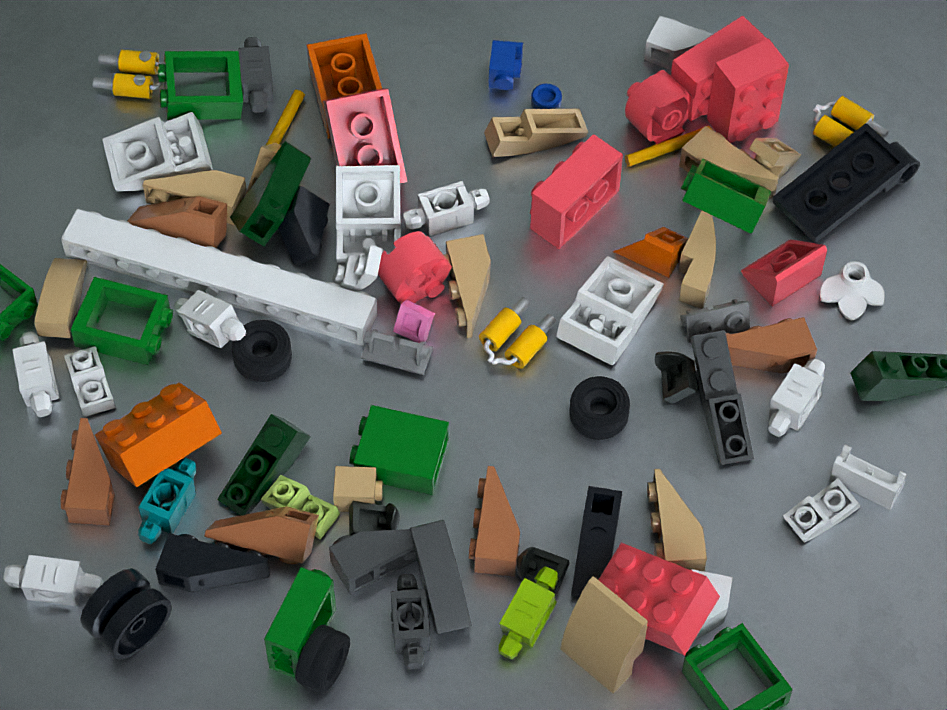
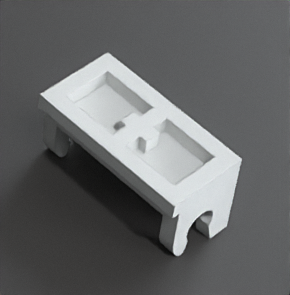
M845 444L841 455L837 456L833 464L829 481L834 482L839 478L848 490L890 510L905 483L907 474L900 471L897 477L851 455L852 447Z

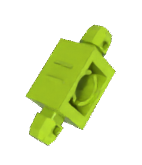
M545 566L540 569L534 578L536 583L526 578L523 579L499 623L502 632L507 634V636L503 635L499 643V653L512 660L518 655L523 647L521 642L533 648L557 604L555 593L550 590L553 591L557 584L558 573Z

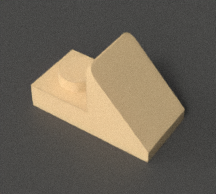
M755 138L749 148L756 153L753 160L763 167L771 169L779 179L801 156L800 153L777 138Z

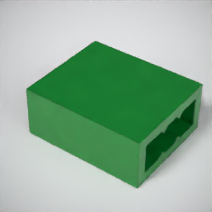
M371 405L368 417L362 416L358 430V435L361 436L359 445H353L349 464L354 465V467H375L377 480L383 481V485L433 495L449 441V422Z

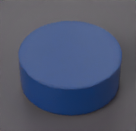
M540 84L533 89L531 94L533 109H559L561 107L562 93L555 85Z

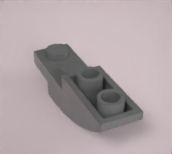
M725 330L694 335L690 338L697 368L696 381L705 419L720 466L753 460L754 456L741 393L738 394Z

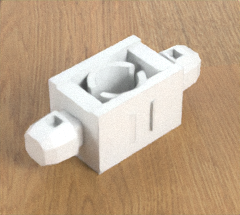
M463 181L418 194V209L414 207L405 211L402 214V220L406 229L421 228L422 224H424L429 237L474 223V209L479 210L489 204V195L486 189L482 188L470 190V193H468Z
M197 290L190 298H179L174 303V308L178 316L183 319L187 332L216 347L222 348L229 340H241L246 334V330L242 322L239 321L232 305L203 291Z
M35 332L23 333L20 337V347L12 349L19 390L27 407L32 406L37 417L47 416L52 411V401L59 399L52 357L48 355L45 341L40 342Z
M814 358L809 360L804 367L797 364L793 365L771 398L770 420L768 424V431L771 434L780 437L789 428L796 431L800 430L822 396L821 387L824 381L822 376L825 370V364L822 361Z
M35 555L28 556L26 568H24V565L6 566L3 576L4 582L9 586L22 588L27 600L78 606L81 593L83 596L91 597L103 584L99 576L85 574L81 568L80 561Z

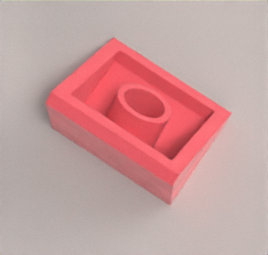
M790 239L742 269L741 272L748 282L773 307L821 276L827 249L823 244Z

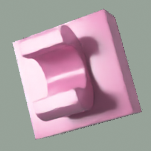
M405 300L400 305L393 332L414 342H425L428 338L435 313L409 300Z

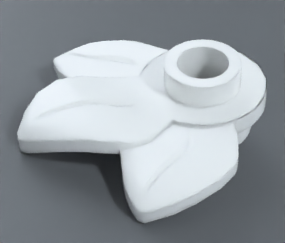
M853 261L844 265L838 275L828 277L824 281L820 290V300L828 303L838 302V309L845 318L854 321L864 314L867 304L882 306L885 300V292L881 284L871 279L870 273L864 264ZM850 277H855L858 280H852Z

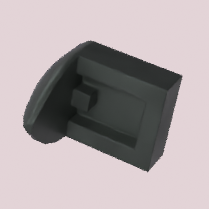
M671 351L657 352L655 354V365L661 370L663 400L673 404L697 392L695 361L684 354Z
M353 501L349 507V535L352 536L363 531L396 530L400 520L398 509L392 503H388L385 506Z
M536 547L525 549L517 557V570L522 581L526 578L536 583L534 578L540 569L545 566L558 573L557 584L553 591L550 590L558 594L570 564L569 560Z

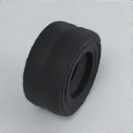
M255 320L243 325L246 330L245 336L241 340L232 341L233 361L238 372L243 377L255 382H269L282 376L290 366L292 359L291 341L285 329L269 320ZM260 345H266L271 349V352L264 357H258L253 354V350Z
M604 376L590 377L580 382L572 392L569 409L570 420L575 429L585 437L595 440L609 439L619 434L627 424L630 399L625 388L616 380ZM595 402H603L609 407V410L604 414H596L591 410L590 406Z
M323 624L318 626L307 640L300 654L295 671L296 681L318 693H326L335 683L343 669L350 648V637L330 626Z

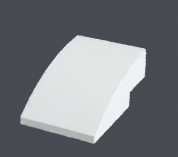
M193 112L167 122H163L160 117H156L102 139L116 191L144 190V180L213 170L201 124Z
M400 165L336 166L337 265H343L349 255L355 257L364 255L370 245L382 248V253L386 251L387 254L396 248L393 242L401 238Z
M607 256L579 289L576 301L560 319L556 337L613 366L647 317L664 283Z

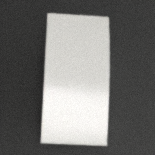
M370 245L364 255H359L358 257L349 255L343 265H337L333 276V283H336L341 288L355 292L369 286L377 278L383 249Z
M96 346L64 355L83 417L116 408Z
M837 478L813 498L810 495L785 513L783 518L805 543L832 528L861 506L839 478Z

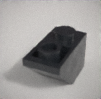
M301 185L296 191L283 222L278 227L291 260L297 266L315 259L319 255L322 248L321 239L323 231L328 223L327 214L330 203Z

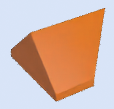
M661 227L647 233L643 240L613 252L669 278L680 261L681 253L688 238L666 227Z

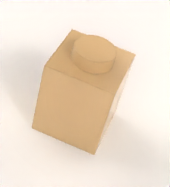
M335 466L333 501L334 506H337L339 512H349V507L353 501L370 504L382 501L383 481L377 480L375 467Z

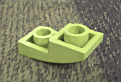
M283 475L277 478L261 499L262 503L269 509L287 506L319 515L315 537L320 540L340 515L337 506L311 495L307 486Z

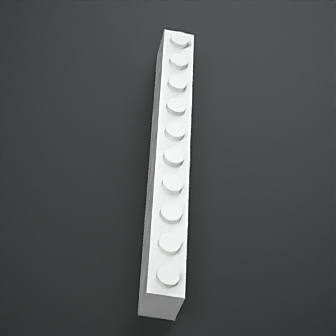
M76 209L61 238L66 257L86 260L87 263L192 295L197 290H200L231 304L232 307L364 346L365 333L371 330L377 317L376 298L366 292H355L341 288L333 282H321L311 279L303 273L294 274L281 270L272 264L264 265L251 261L242 255L234 256L221 252L212 246L204 247L191 243L185 238L170 237L161 234L155 229H143L133 226L125 220L117 221L103 217L94 211L86 212Z

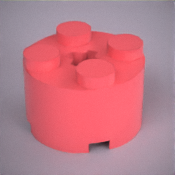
M665 70L658 71L641 83L636 82L632 84L627 91L629 99L625 107L626 118L650 142L654 141L658 144L680 136L685 131L682 126L687 119L692 122L697 111L696 100Z
M416 231L402 236L393 242L396 247L389 254L386 251L382 253L378 275L400 304L405 300L416 303L426 296L434 298L444 290L442 283L447 278L452 266L428 235L425 236L423 232Z

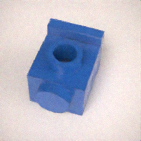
M493 40L489 66V88L513 90L514 78H520L522 42Z

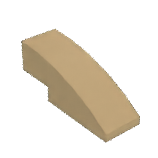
M524 109L520 117H492L484 134L492 157L529 154L558 147L586 137L588 130L580 109Z
M702 210L681 253L678 271L686 274L681 284L679 301L700 309L704 308L710 291L716 256V236L712 215Z
M54 258L46 275L34 323L38 336L71 338V327L80 306L87 267L86 260Z

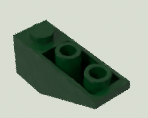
M286 141L282 144L230 216L240 233L265 247L285 218L311 161L310 156Z
M871 351L850 374L861 401H891L946 388L947 354Z
M271 414L217 500L240 516L250 514L280 475H284L294 464L311 436L286 419Z

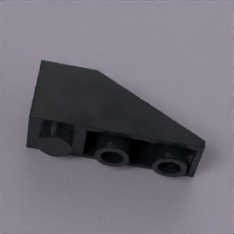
M588 486L571 596L580 597L586 584L593 576L599 579L613 556L622 491Z
M169 533L155 568L160 585L191 593L269 578L270 575L268 558L264 557L261 553L253 550L245 552L234 550L221 542H213L211 544L199 541L196 537L189 534L175 535Z

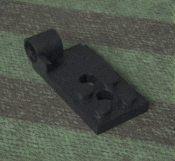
M865 123L773 196V204L814 243H817L879 192L887 193L895 185H903L908 182L918 171L920 162L897 141L889 144ZM837 178H845L850 184L844 188H838L832 182ZM820 196L826 200V203L816 207L811 205L809 200L812 197Z

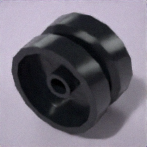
M130 568L111 576L93 593L82 610L80 621L82 627L94 638L101 639L103 647L114 658L123 660L140 652L154 640L168 621L172 606L171 602L159 590L151 589L150 582L138 570Z

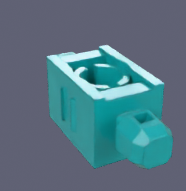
M183 458L176 464L173 470L167 468L155 478L138 507L142 520L138 529V536L141 541L152 544L159 538L162 531L168 534L175 532L196 496L193 480L196 474V463L194 461ZM172 492H174L175 499L170 503H164L162 505V509L160 507V503L162 502V500L166 498H172Z

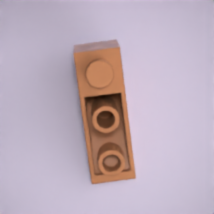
M194 196L138 207L127 222L143 229H155L161 234L170 237L185 238L197 245L217 248L226 236L227 203Z
M804 317L798 319L787 318L779 321L777 324L764 327L753 326L746 331L735 334L726 333L733 366L783 374L789 372L794 364L804 367L809 360L816 357L817 353L816 345Z
M80 418L79 429L74 430L72 433L71 447L75 451L73 460H68L66 466V478L69 480L68 490L63 489L61 494V509L66 511L69 523L110 526L115 497L112 483L88 419Z
M488 466L486 478L479 479L477 498H482L483 502L482 508H475L473 528L479 530L477 539L471 538L469 559H475L474 572L515 577L520 544V529L495 467Z
M286 506L216 520L205 530L204 537L214 539V542H221L228 546L244 547L247 550H253L262 555L277 556L280 561L287 564L303 563L312 553L319 515Z

